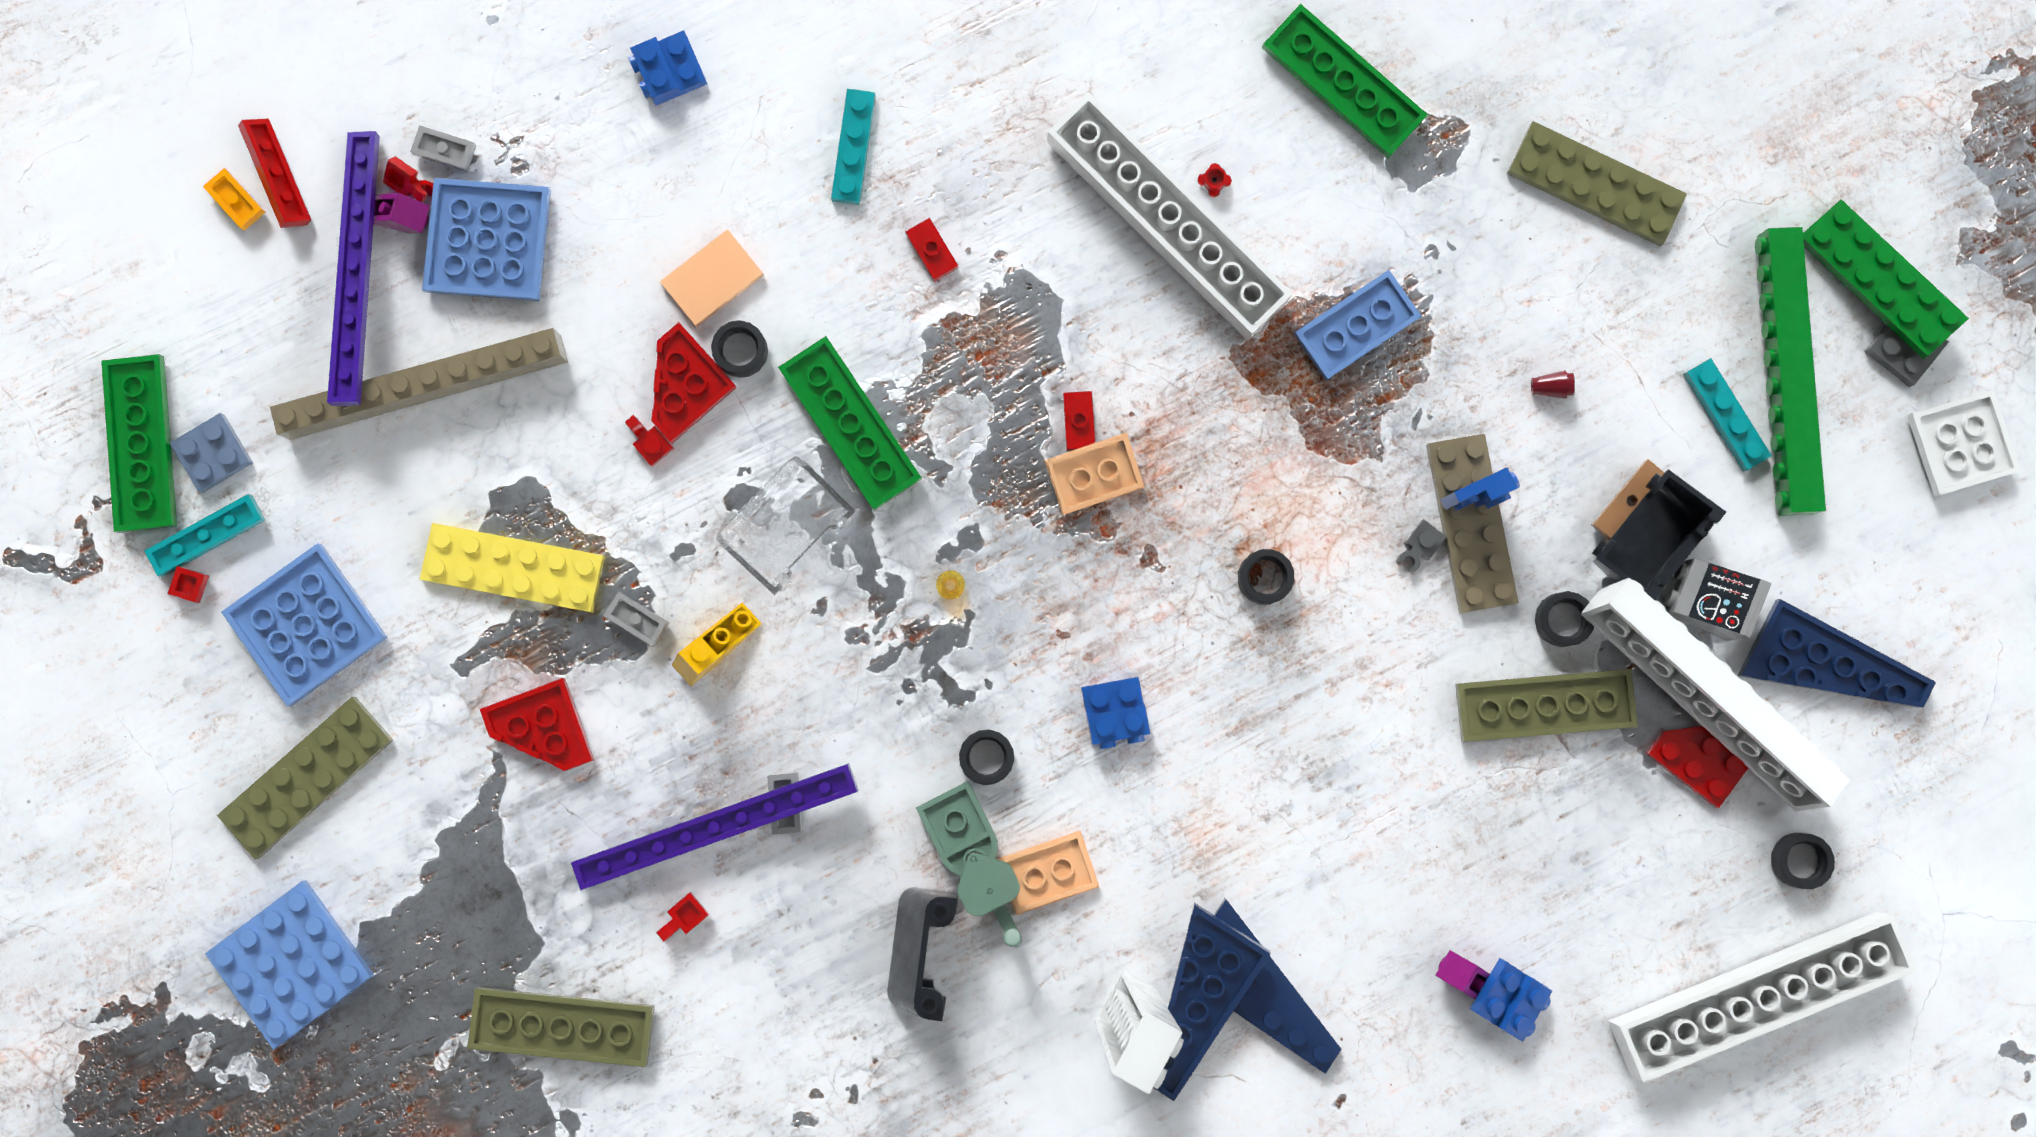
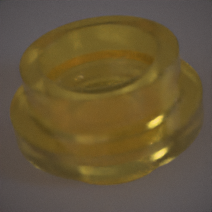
M948 570L939 575L936 581V588L943 598L956 599L964 592L965 581L960 573ZM948 580L956 582L954 590L950 591L945 588V583Z

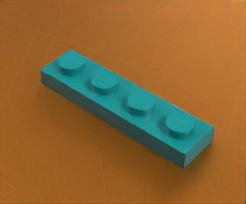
M847 89L831 194L832 202L860 205L876 98L875 92Z
M1712 358L1683 374L1743 472L1772 456Z
M247 494L148 548L144 552L156 575L164 577L175 571L177 566L182 567L266 521L253 495Z

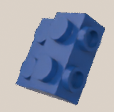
M685 30L659 41L657 37L630 47L633 54L628 57L635 74L640 72L644 81L639 82L646 99L651 97L656 106L708 84Z
M1506 467L1440 499L1445 510L1454 506L1455 510L1458 511L1474 503L1476 508L1485 504L1486 508L1489 509L1511 499L1509 493L1520 488V484L1516 475Z
M1139 677L1081 687L1092 745L1098 744L1100 750L1116 747V740L1127 739L1128 744L1145 741L1144 735L1150 734V728Z
M1499 958L1470 1010L1523 1042L1526 1037L1534 1033L1536 1029L1535 1021L1540 1012L1549 1007L1551 1002L1549 996L1552 990L1507 961Z

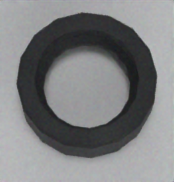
M741 320L728 322L721 326L713 336L711 344L712 357L717 365L729 376L737 378L750 377L759 372L766 363L768 356L767 342L760 330L750 322ZM735 333L748 334L756 343V355L746 365H733L724 357V342Z
M1261 549L1251 553L1241 563L1238 570V585L1242 594L1249 601L1259 605H1271L1284 599L1294 584V569L1290 560L1283 553L1273 549ZM1261 560H1269L1276 563L1283 574L1281 586L1276 592L1271 594L1257 592L1249 581L1251 567Z
M1570 591L1551 594L1542 600L1536 609L1535 624L1542 639L1558 647L1578 645L1588 639L1594 630V626L1582 615L1581 626L1578 631L1566 637L1556 634L1551 629L1548 616L1552 607L1562 602L1573 604L1581 615L1589 601L1579 593Z
M990 729L979 730L969 735L962 743L959 752L960 767L965 776L975 783L981 785L996 784L1004 780L1011 772L1014 763V750L1009 740L1000 732ZM981 740L996 742L1004 752L1003 764L993 774L984 775L978 773L970 763V751Z
M1791 833L1783 836L1775 844L1771 853V865L1775 875L1783 883L1793 888L1812 890L1823 886L1831 878L1835 869V857L1831 847L1824 839L1814 834ZM1800 843L1812 846L1818 857V866L1815 872L1808 878L1794 876L1788 867V854L1791 848Z

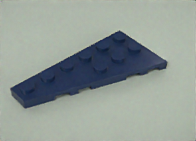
M1782 599L1775 600L1737 675L1916 708H1924L1936 684L1934 680Z
M1224 898L1214 915L1260 944L1227 899ZM1269 956L1234 1009V1012L1326 1074L1342 1049Z
M1195 902L1168 1004V1010L1183 1032L1180 1038L1184 1039V1042L1175 1058L1170 1056L1165 1064L1164 1069L1167 1070V1074L1158 1089L1154 1088L1172 1101H1175L1271 955L1270 950Z

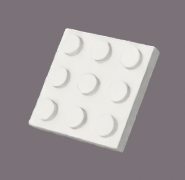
M1994 389L1907 415L1934 497L2021 472Z

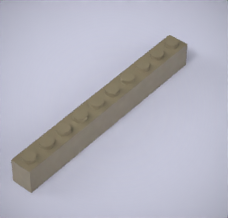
M554 328L364 380L362 381L361 405L331 406L327 403L328 391L271 406L270 410L276 434L288 440H293L568 363L561 335Z

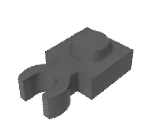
M1421 520L1404 542L1410 547L1409 551L1401 553L1397 557L1396 562L1400 564L1405 557H1409L1412 560V566L1408 571L1410 573L1416 571L1420 566V557L1422 556L1424 559L1429 560L1446 536L1426 520Z

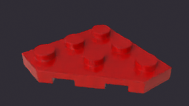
M680 322L657 340V363L654 375V405L651 421L671 444L737 388Z
M565 678L480 709L489 737L497 741L506 743L563 771H568L594 761Z
M1703 726L1662 731L1645 753L1715 808H1720L1748 770L1743 761L1730 752Z

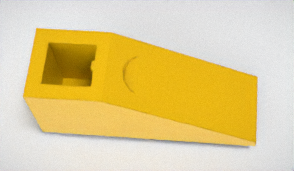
M742 602L678 652L672 667L692 686L715 668L762 623Z

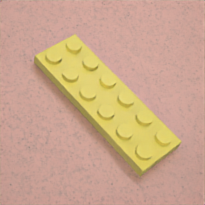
M432 523L420 580L593 613L605 556Z

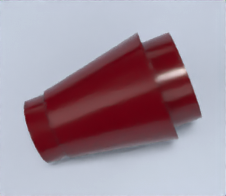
M1564 370L1531 378L1532 395L1567 399V396H1574V373H1567Z

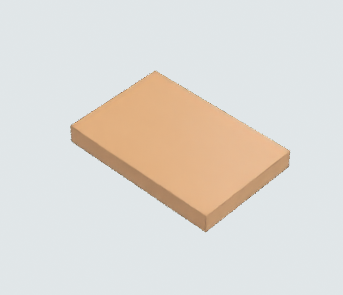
M727 229L662 279L660 283L697 328L763 277L764 274Z
M1126 432L1044 460L1062 515L1145 488Z
M1080 830L997 858V860L1006 862L1012 867L1019 881V894L1011 901L1016 915L1099 887Z

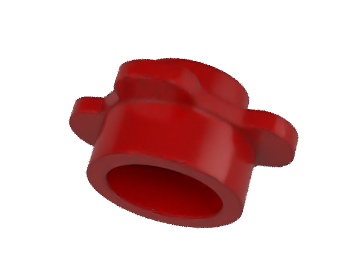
M1213 163L1205 174L1198 176L1197 181L1199 185L1204 186L1208 190L1209 196L1217 197L1224 187L1231 185L1232 179L1219 164ZM1213 178L1217 179L1216 183L1212 182Z

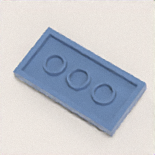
M1387 270L1297 330L1293 335L1322 377L1327 381L1422 316L1390 270Z

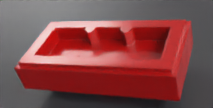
M930 217L905 231L907 238L934 282L959 268Z
M1092 391L1063 393L1066 451H1072L1095 443Z

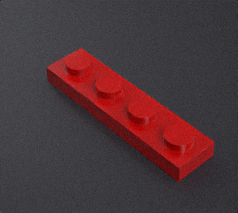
M269 118L241 120L238 128L280 228L308 225L311 221L310 215Z

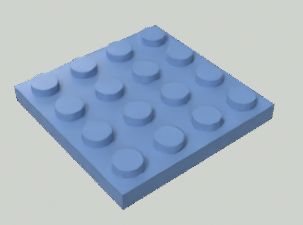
M434 178L422 290L425 293L540 302L551 189L545 186Z
M319 543L221 611L288 707H292L388 638L327 550Z
M307 880L301 881L205 953L273 1050L280 1047L374 976L372 970Z

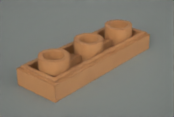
M1649 459L1645 460L1591 526L1610 540L1648 493L1649 489L1645 487L1656 473L1662 476L1664 472ZM1627 498L1632 500V506L1627 504Z

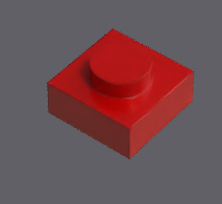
M177 566L167 594L200 603L209 575Z

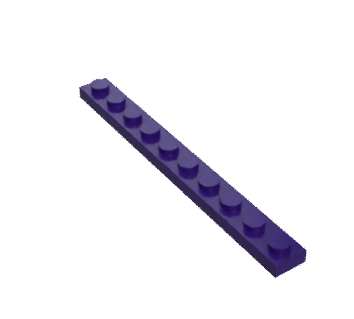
M376 131L347 132L327 403L331 406L361 405L380 136Z
M847 763L571 862L581 891L858 792L859 789L850 764Z

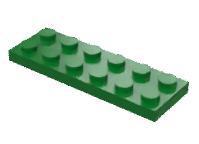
M1301 3L1262 45L1264 51L1388 159L1428 115Z
M1842 199L1803 233L1804 247L1922 359L1929 356L1969 319Z
M827 336L778 367L874 511L922 480V477Z
M155 354L102 360L114 532L125 533L177 527L164 356Z

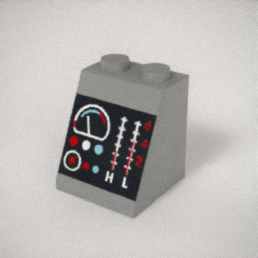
M1693 558L1684 561L1676 571L1674 576L1677 579L1674 588L1667 593L1664 605H1666V612L1673 618L1724 640L1751 638L1772 583Z

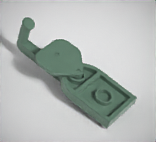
M966 781L916 807V810L943 864L951 872L961 876L957 893L966 911L973 916H983L994 911L1005 933L1004 942L1006 945L1019 947L1022 944L1021 933L1018 931L1005 904L1017 897L1020 884L1012 867L1008 863L996 859L998 855L997 837L969 781Z

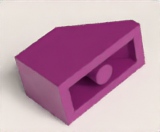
M401 193L376 194L374 225L409 234L422 233L429 221L428 211L430 206Z
M1449 950L1447 955L1440 961L1435 976L1471 998L1476 999L1490 973Z

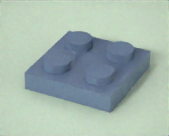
M222 413L215 415L170 442L196 489L201 493L208 491L253 464L228 419Z

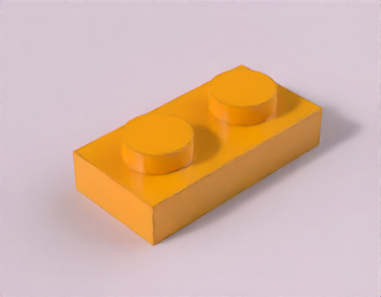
M223 168L203 186L230 218L244 231L266 213L226 168Z

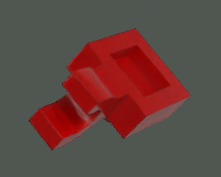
M396 156L387 161L383 183L405 196L413 195L417 201L422 203L425 202L427 194L431 197L433 194L434 183L418 180V171Z
M634 415L625 421L626 425L639 438L632 445L650 466H655L675 449L656 426L647 430Z
M690 892L667 911L672 920L656 933L663 942L668 940L680 928L685 934H688L710 914L693 893Z

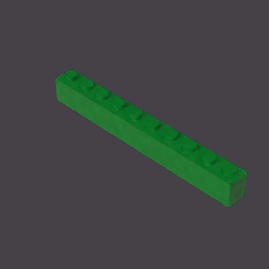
M1803 227L1768 228L1757 235L1754 248L1759 258V267L1757 269V280L1761 283L1759 307L1763 311L1764 319L1761 334L1766 344L1763 360L1764 365L1768 369L1766 392L1770 395L1771 406L1768 410V419L1772 423L1773 431L1770 446L1775 456L1773 477L1777 480L1775 505L1779 509V516L1814 515L1825 512L1826 504Z

